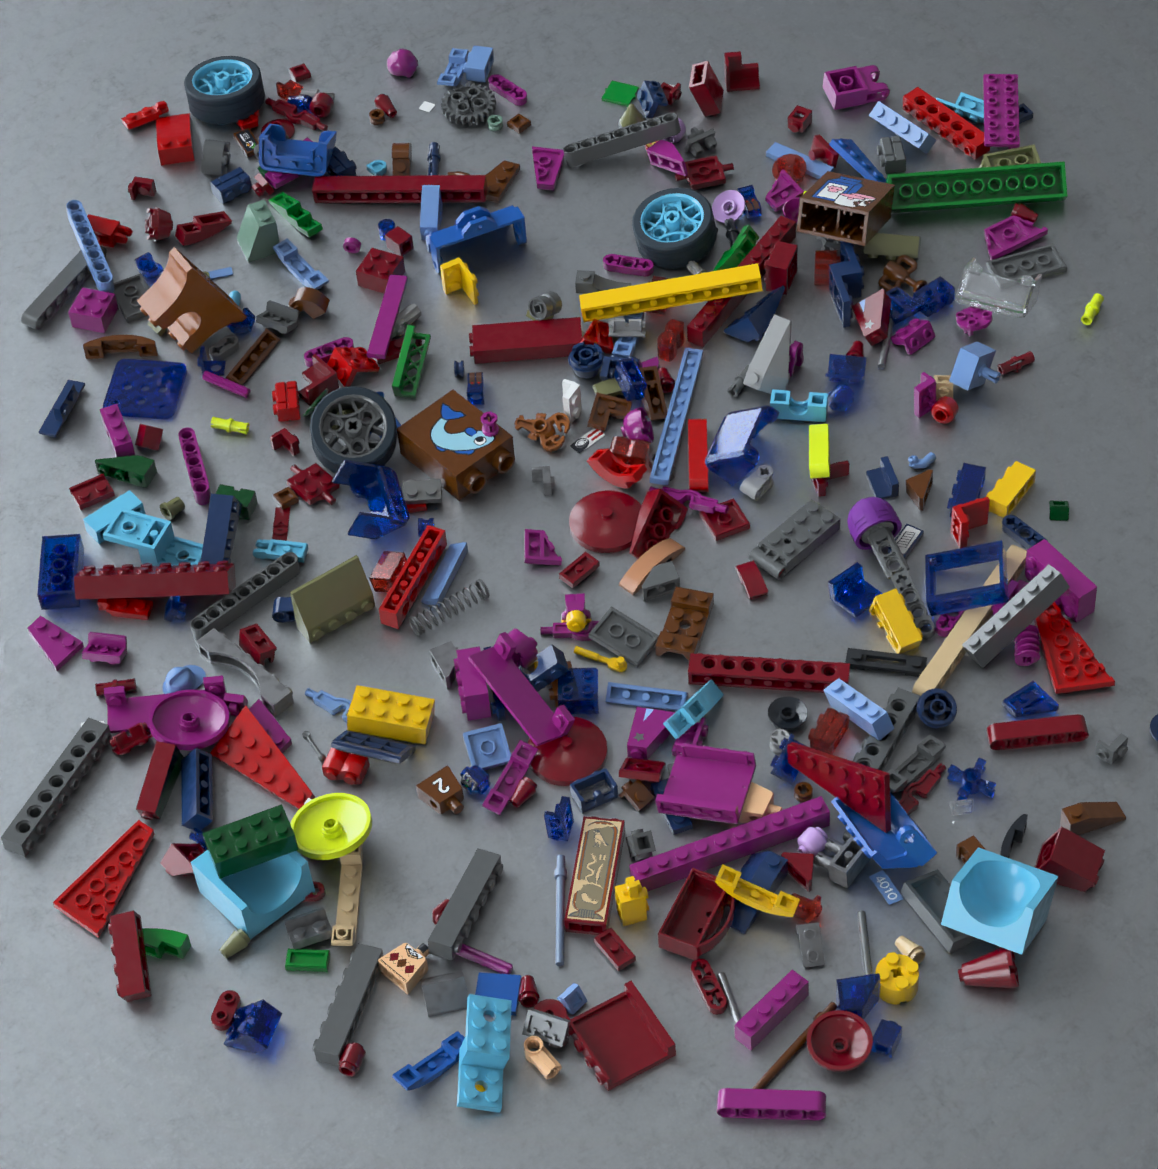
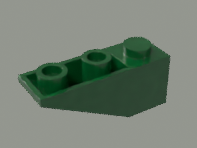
M139 455L95 460L98 474H104V476L125 481L135 486L147 488L157 474L155 460Z

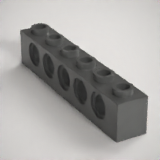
M898 687L896 692L889 696L886 709L883 708L888 712L894 729L879 741L871 735L869 738L866 737L862 743L860 753L857 752L855 754L853 762L883 771L917 713V702L920 695Z

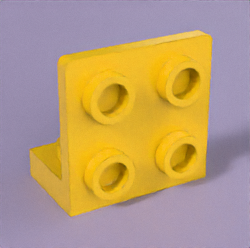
M460 258L440 265L442 286L445 294L447 295L462 288L473 304H478L477 297L479 292L476 288L478 281L475 274H471L468 265L463 263Z

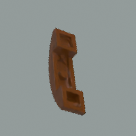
M111 335L83 344L86 359L104 358L105 353L139 352L140 357L158 356L156 342L137 335Z

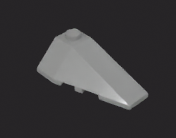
M774 314L749 365L743 382L744 385L770 394L772 389L786 390L790 377L788 368L790 362L791 320Z

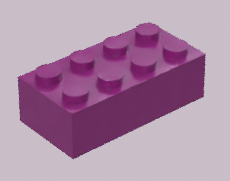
M1045 539L1027 549L1025 577L1028 581L1036 577L1047 565H1051L1062 574L1070 586L1054 601L1067 617L1077 623L1095 611L1097 586Z

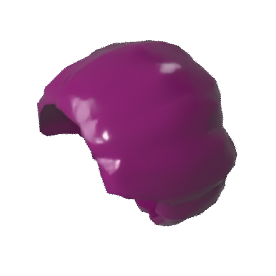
M399 49L392 52L387 59V69L392 75L410 78L417 70L418 60L410 50Z

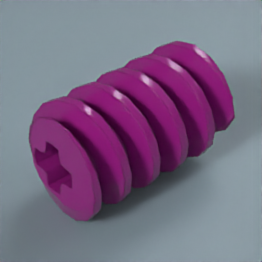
M1034 625L1026 627L1014 639L1015 663L1018 666H1029L1040 659L1039 629Z

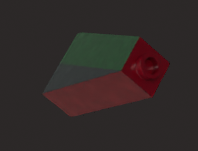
M156 741L136 806V810L143 819H161L180 774L181 759L184 756L174 744Z

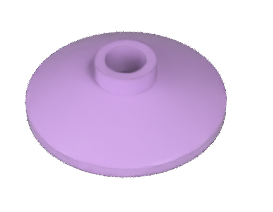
M735 190L722 192L716 197L712 205L714 218L724 224L725 220L733 218L736 221L744 212L745 200Z

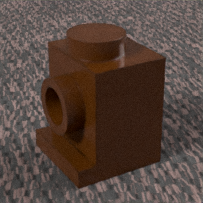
M973 835L956 845V858H961L965 864L978 847L985 848Z

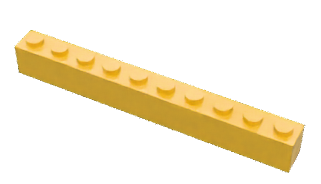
M757 263L579 295L583 322L585 323L594 319L602 320L761 292L763 289Z

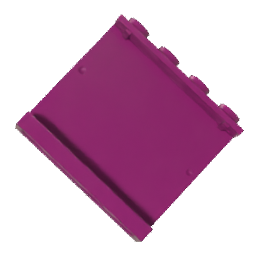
M675 743L677 756L663 794H657L655 800L658 813L738 824L756 769L754 753L690 745L688 743Z

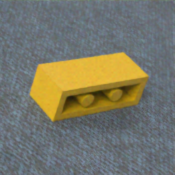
M1015 461L1011 467L1009 466L1003 478L998 479L995 488L986 495L990 500L989 512L1002 518L1010 515L1035 483L1036 470L1018 461Z

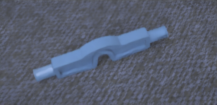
M310 688L306 689L305 695L312 698L315 705L323 708L331 715H336L339 711L345 709L342 719L347 722V714L351 704L350 700L341 697L336 698L323 690L316 692Z

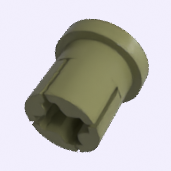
M175 497L167 503L163 502L160 504V511L167 520H172L176 514L185 509V504L180 497Z

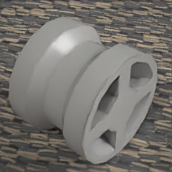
M783 729L772 731L770 734V750L777 755L787 753V745L790 743L789 733Z

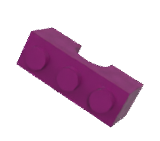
M115 404L99 409L107 435L110 437L116 457L134 456L133 443L118 405Z

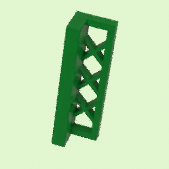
M407 325L392 383L394 396L416 398L431 335L416 333L415 326ZM416 339L425 340V343L419 347L415 344ZM419 353L421 359L413 362L411 357ZM415 368L417 374L410 378L407 373ZM411 383L413 386L412 392L403 391L404 387Z

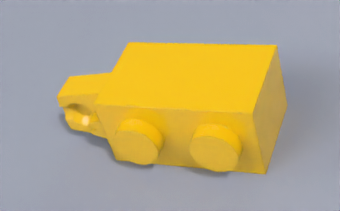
M634 876L625 878V884L615 886L616 909L623 927L647 920L646 911H649L647 902L649 897L646 887H642L639 880L635 881Z

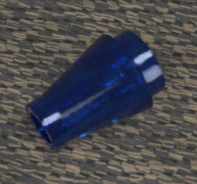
M309 95L289 96L287 103L295 105L300 110L308 111L310 110V103L313 98Z

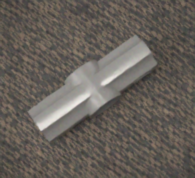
M409 304L398 313L392 338L396 335H404L407 325H410L421 316V310L416 304Z

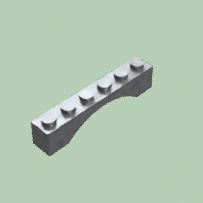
M213 628L196 641L199 654L211 664L230 666L247 674L258 686L262 703L275 717L294 704L291 688L280 683L274 674H269L262 664H257L251 655L241 651L236 643L230 642L224 633H219Z

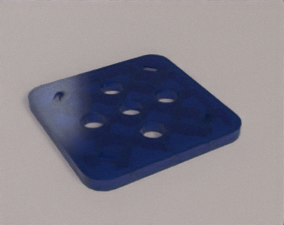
M139 359L119 360L115 366L103 402V408L118 404L121 415L125 417L171 418L175 414L187 375L185 364ZM147 374H154L152 377H145ZM125 386H132L130 389H123ZM143 387H149L146 391L141 390ZM167 388L165 392H159V389ZM139 400H145L143 404H137Z

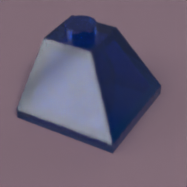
M880 974L836 979L837 1010L852 1012L864 1020L879 1001Z

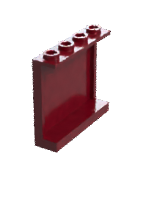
M632 980L624 984V992L572 1019L567 1014L564 1015V1019L571 1021L567 1036H572L575 1048L579 1053L582 1052L584 1054L589 1069H594L597 1081L600 1085L604 1084L608 1091L676 1056V1044Z

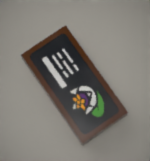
M247 128L233 133L234 139L246 157L255 156L254 147L259 142L251 130Z

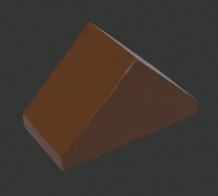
M930 469L906 480V493L918 509L922 511L933 484V470Z

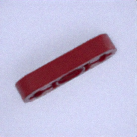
M705 959L694 960L691 964V975L709 1012L715 1015L724 1013L727 1008V999L709 962ZM698 967H701L702 970L704 969V977H702L700 970H697ZM712 983L715 987L712 990H705L703 985ZM714 996H715L717 1002L720 1003V1006H717L716 1004H713V997H714Z

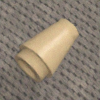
M904 936L896 939L895 946L902 955L910 957L917 964L924 960L926 954L922 946Z

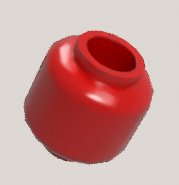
M940 397L933 405L931 414L941 424L950 423L958 413V404L951 397Z

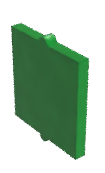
M612 80L608 88H605V93L601 99L605 102L628 107L633 99H636L639 87Z

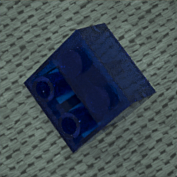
M264 999L240 1007L234 1014L235 1019L232 1026L226 1032L227 1037L224 1045L251 1053H258L268 1049L282 1012Z

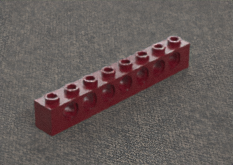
M690 653L688 667V684L705 685L712 679L717 686L825 693L824 689L838 678L848 685L850 678V663L805 661L800 659L789 660L782 658Z

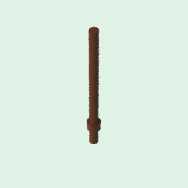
M830 1002L822 1012H818L815 1015L813 1022L822 1014L835 1011L838 1006L834 1002ZM811 1024L751 1089H764L807 1042V1033Z

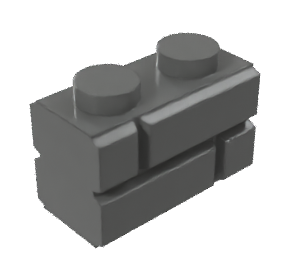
M882 137L880 145H877L878 156L881 155L880 166L884 167L886 174L905 172L906 157L901 137Z

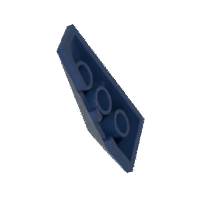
M784 285L764 296L756 303L757 305L745 311V315L735 319L723 331L746 342L753 339L755 341L761 339L777 310L785 290Z
M772 851L753 853L741 868L740 878L775 893L788 874V859ZM734 898V917L730 927L746 934L761 911Z

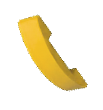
M722 864L715 883L726 893L757 910L778 916L793 917L800 901L799 898L780 891L779 895L740 878L741 872Z

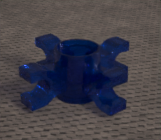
M978 758L974 768H967L964 771L952 764L948 768L947 772L949 775L947 779L962 784V787L957 792L959 796L957 798L958 803L964 805L969 795L976 794L979 791L990 798L995 794L996 790L994 788L996 783L981 779V775L986 770V767H984L986 760Z

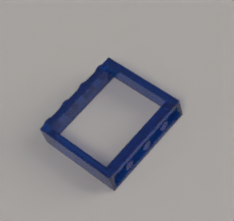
M1002 540L925 555L926 604L930 616L1009 602L1007 557ZM999 560L1000 583L936 595L937 571Z

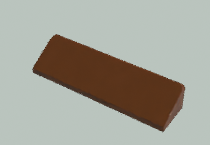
M266 328L225 379L243 386L281 339Z

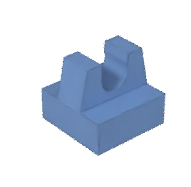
M575 983L557 997V1000L565 1006L566 1011L572 1015L587 1002L580 986Z

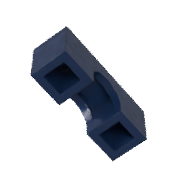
M552 644L536 655L538 666L534 672L531 673L522 666L518 667L537 692L569 671L563 651Z

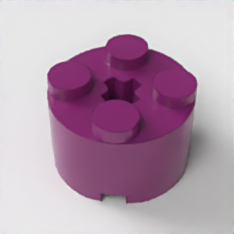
M514 628L507 633L517 645L511 659L517 667L522 666L528 669L537 661L536 655L538 651L536 647L538 644L534 638L528 637Z

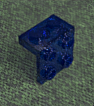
M830 354L828 372L825 373V377H829V381L840 382L842 379H848L847 383L858 384L860 380L865 379L867 357Z
M595 667L569 668V671L559 677L558 707L564 705L571 715L599 714L598 669Z

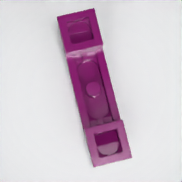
M522 740L519 741L498 781L484 800L482 807L501 815L510 802L509 800L512 798L519 780H523L538 751L537 748Z

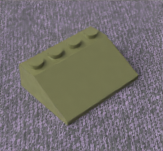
M357 555L290 592L297 629L309 643L320 639L327 633L336 630L341 625L352 621L357 616L375 607L373 592Z

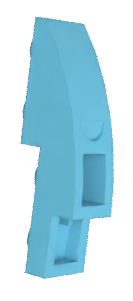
M711 679L668 718L663 725L675 739L679 738L692 725L697 723L724 694Z

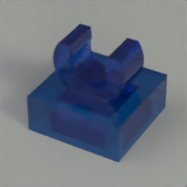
M180 596L170 597L165 605L164 620L172 622L174 617L178 619L184 618L186 613L182 611L186 608V604L179 603Z

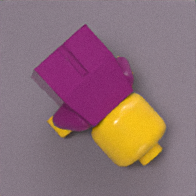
M585 593L565 594L566 610L561 614V623L566 622L567 628L572 632H580L584 630L587 623L592 621L591 613L586 609Z

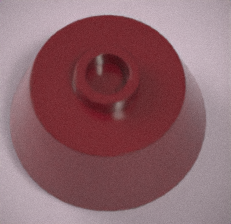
M158 207L148 208L147 213L150 214L145 219V234H149L147 240L156 242L169 238L173 230L171 214Z

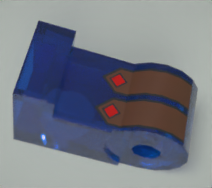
M753 185L737 188V192L745 200L743 213L746 218L750 219L761 216V205L754 193Z
M483 372L468 373L467 400L473 405L485 404ZM472 395H481V398L477 400L471 398Z

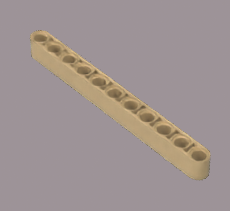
M1013 544L1009 547L915 682L912 693L921 696L927 690L942 689L966 654L962 644L993 615L991 607L994 600L999 599L1003 587L1008 586L1011 580L1016 581L1024 570L1027 550Z

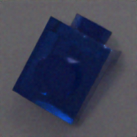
M149 252L134 260L139 273L148 279L156 278L159 276V273L164 271L161 264L154 262Z
M247 307L243 308V312L247 316L243 322L230 323L227 326L233 334L252 331L256 317Z

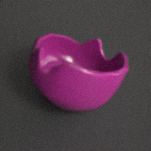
M799 197L789 199L782 208L784 217L796 221V225L800 203Z

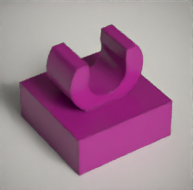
M225 693L224 702L229 706L228 710L232 716H238L240 708L248 705V700L244 695Z

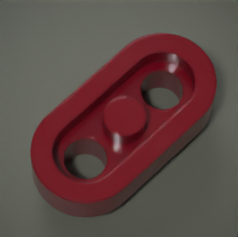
M227 990L219 996L211 1015L212 1025L216 1030L225 1031L233 1025L241 1006L240 996L236 991Z

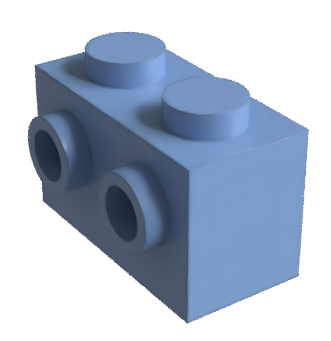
M474 45L472 51L468 53L467 63H464L463 73L466 74V80L486 83L494 62L493 48Z

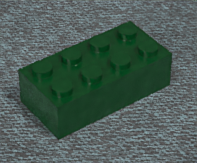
M282 804L202 833L219 879L299 850L294 831Z

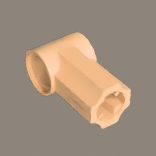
M530 1036L524 1041L526 1060L529 1063H533L546 1079L555 1077L562 1069V1066L544 1047L542 1039L537 1036ZM532 1048L538 1049L537 1051H530Z

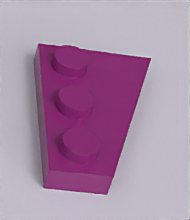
M532 146L537 189L554 190L565 159L564 152L560 149Z
M41 615L27 627L29 634L43 650L56 671L62 668L84 647L81 640Z
M258 699L249 710L280 751L284 753L292 745L291 738L262 701Z

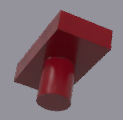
M820 134L815 135L811 150L809 151V158L811 160L820 159L823 163L836 168L839 154Z

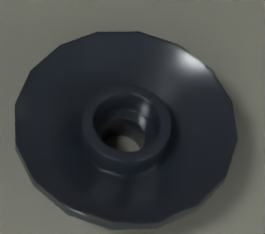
M784 696L777 698L768 707L770 722L780 729L792 730L798 728L807 719L808 710L806 705L795 697Z

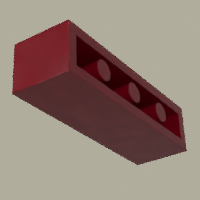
M134 910L110 916L108 929L113 938L111 951L116 960L114 972L118 976L119 982L116 985L119 997L127 1002L151 997L141 915Z

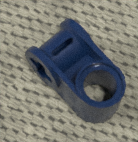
M291 597L275 598L272 612L274 621L279 623L296 622Z

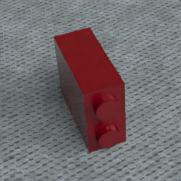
M709 61L693 64L689 89L703 115L707 117L721 113L724 89Z

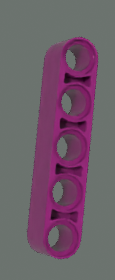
M186 427L179 431L178 436L194 499L199 505H207L210 503L211 497L209 482L195 431L192 428Z
M723 1088L718 1091L717 1114L725 1118L822 1120L826 1117V1094L821 1091Z

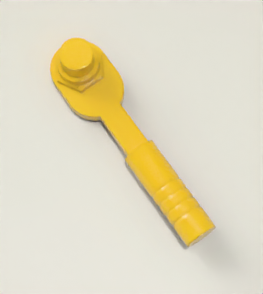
M576 646L574 649L575 654L605 663L611 670L624 672L627 669L624 657H612L609 659L579 646Z

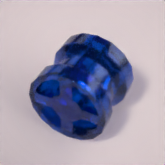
M383 219L378 223L380 239L386 241L385 234L396 227L393 220Z
M418 518L419 537L422 536L427 525L435 527L434 518H429L428 520Z

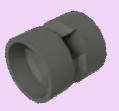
M552 291L532 298L528 304L529 313L536 320H542L555 315L562 309L561 298Z

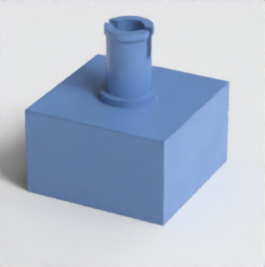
M978 341L961 347L949 382L966 390L985 384L986 379L996 384L1000 380L1001 373L990 368L996 350Z

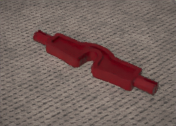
M269 97L265 100V104L272 106L274 112L285 116L286 120L293 124L303 125L312 130L317 128L322 131L328 130V126L321 123L320 118L306 110L296 114L298 109L293 104L281 99L275 101Z
M939 763L934 770L929 769L917 782L911 783L904 789L899 803L909 815L919 806V801L913 795L927 798L940 782V775L946 770V766L943 763Z

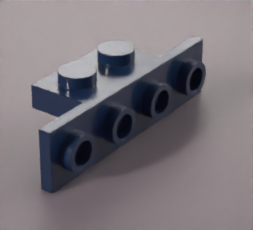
M67 380L41 426L39 434L57 437L84 389L85 383Z

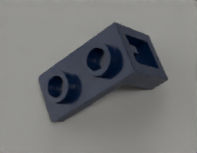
M604 356L600 377L602 381L609 380L615 377V369L638 370L643 366L640 359L636 357Z

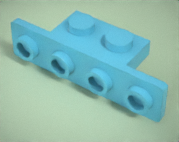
M962 92L955 104L936 98V100L961 117H967L974 123L980 122L984 124V100Z

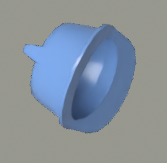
M196 665L171 669L163 683V693L168 694L181 690L197 689L203 684V677H206L205 671Z

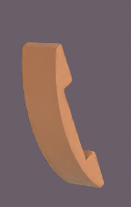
M671 538L657 543L630 567L619 582V586L635 595L642 588L643 583L654 566L665 563L668 559L673 561L685 551V547Z

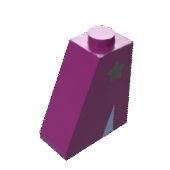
M637 707L627 742V756L648 760L671 734L663 723L675 712Z

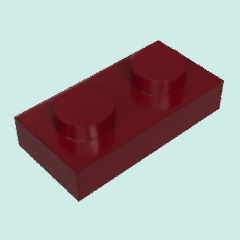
M585 551L559 573V579L571 588H574L600 566V561Z
M612 928L594 937V943L618 972L636 961V956Z

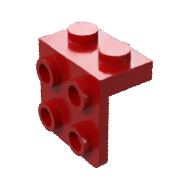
M334 347L327 363L337 373V378L344 387L351 386L357 372H379L380 370L376 361L367 357V350L363 347Z

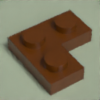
M597 392L587 427L605 431L609 416L624 420L631 410L633 401Z

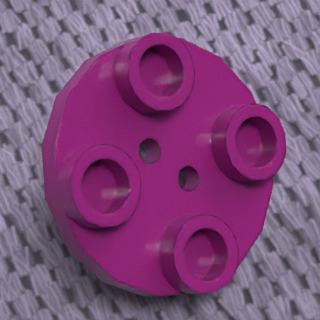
M978 303L972 304L969 308L956 313L957 325L963 329L965 334L968 333L969 337L973 335V331L987 328L993 320L992 312L985 307H981Z

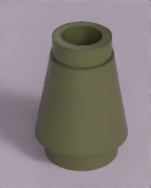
M239 928L237 931H233L219 951L228 959L246 948L251 940Z

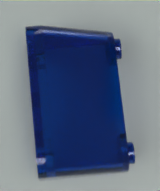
M765 405L728 413L723 418L705 458L707 468L732 486L755 468L759 461V452L750 445L752 438L757 437L758 433L766 425L774 423L780 412L771 406Z

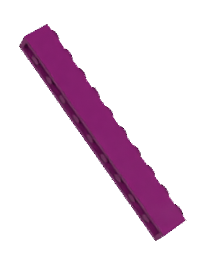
M822 796L631 864L629 865L630 877L634 876L635 881L639 880L641 886L646 887L648 892L687 878L692 868L704 872L798 838L808 827H819L821 829L830 826V811Z

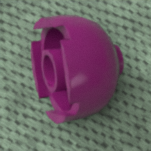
M643 407L630 411L623 420L624 426L621 427L624 438L627 437L635 445H646L653 443L652 440H654L652 424L645 417L648 414Z

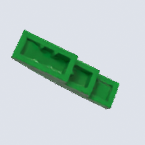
M284 192L269 199V203L279 214L307 237H311L323 230L322 224L314 220L309 211L302 208L300 201Z

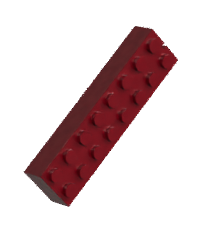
M203 561L198 562V565H191L190 562H181L179 565L173 566L171 563H161L160 566H152L151 563L141 564V567L125 564L117 568L114 565H104L103 568L89 565L84 566V569L74 576L76 599L230 594L236 587L234 563H229V561H218L217 564Z

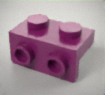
M913 319L906 327L897 330L896 334L890 337L892 344L904 345L907 354L911 355L935 338V333L930 321Z
M89 632L88 645L82 651V659L91 662H108L109 664L121 663L127 654V637L124 635Z

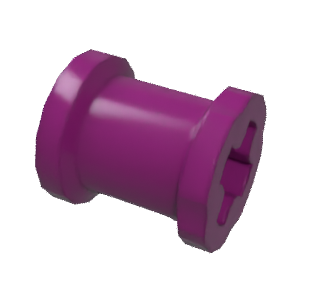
M485 412L481 416L483 424L482 433L485 436L492 437L499 432V427L496 424L498 421L496 413Z

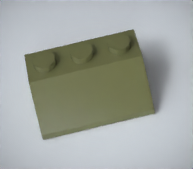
M877 233L864 246V254H868V258H878V255H886L885 259L896 260V256L899 257L901 255H907L912 259L918 258L921 237Z

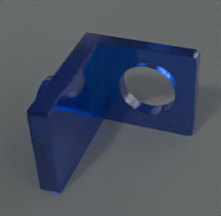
M201 346L200 356L197 357L198 367H201L202 375L205 371H209L218 376H224L226 361H208L205 346ZM215 365L221 366V369L218 371L211 370Z

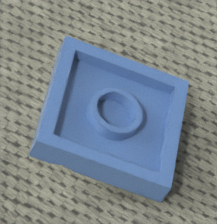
M502 723L463 733L473 773L508 764L511 753Z

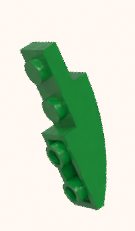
M749 224L743 227L732 247L723 253L713 271L737 267L753 249L759 236Z

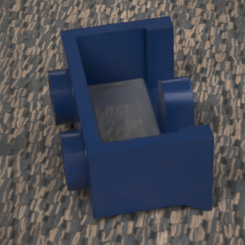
M605 768L571 783L570 793L583 814L618 798V786Z

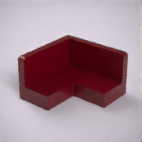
M741 51L724 53L726 91L760 89L758 63L742 64Z
M316 354L312 355L313 366L302 372V377L309 385L298 391L299 397L309 406L313 404L326 388L329 389L328 394L339 388L337 373Z

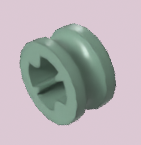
M500 115L488 117V128L491 131H499L503 128V119Z

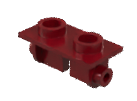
M140 722L130 727L128 730L131 736L129 737L125 731L113 736L112 740L109 741L113 748L112 751L117 755H123L130 752L132 747L147 743L149 738L153 736L146 731L148 726L145 722Z

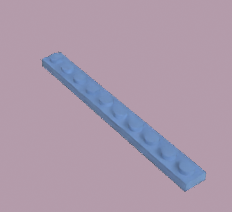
M685 348L652 467L650 483L669 485L700 369L703 350Z

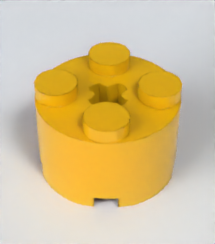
M888 953L876 966L875 988L879 997L889 1004L898 1005L900 1002H909L916 996L919 984L917 962L902 954Z

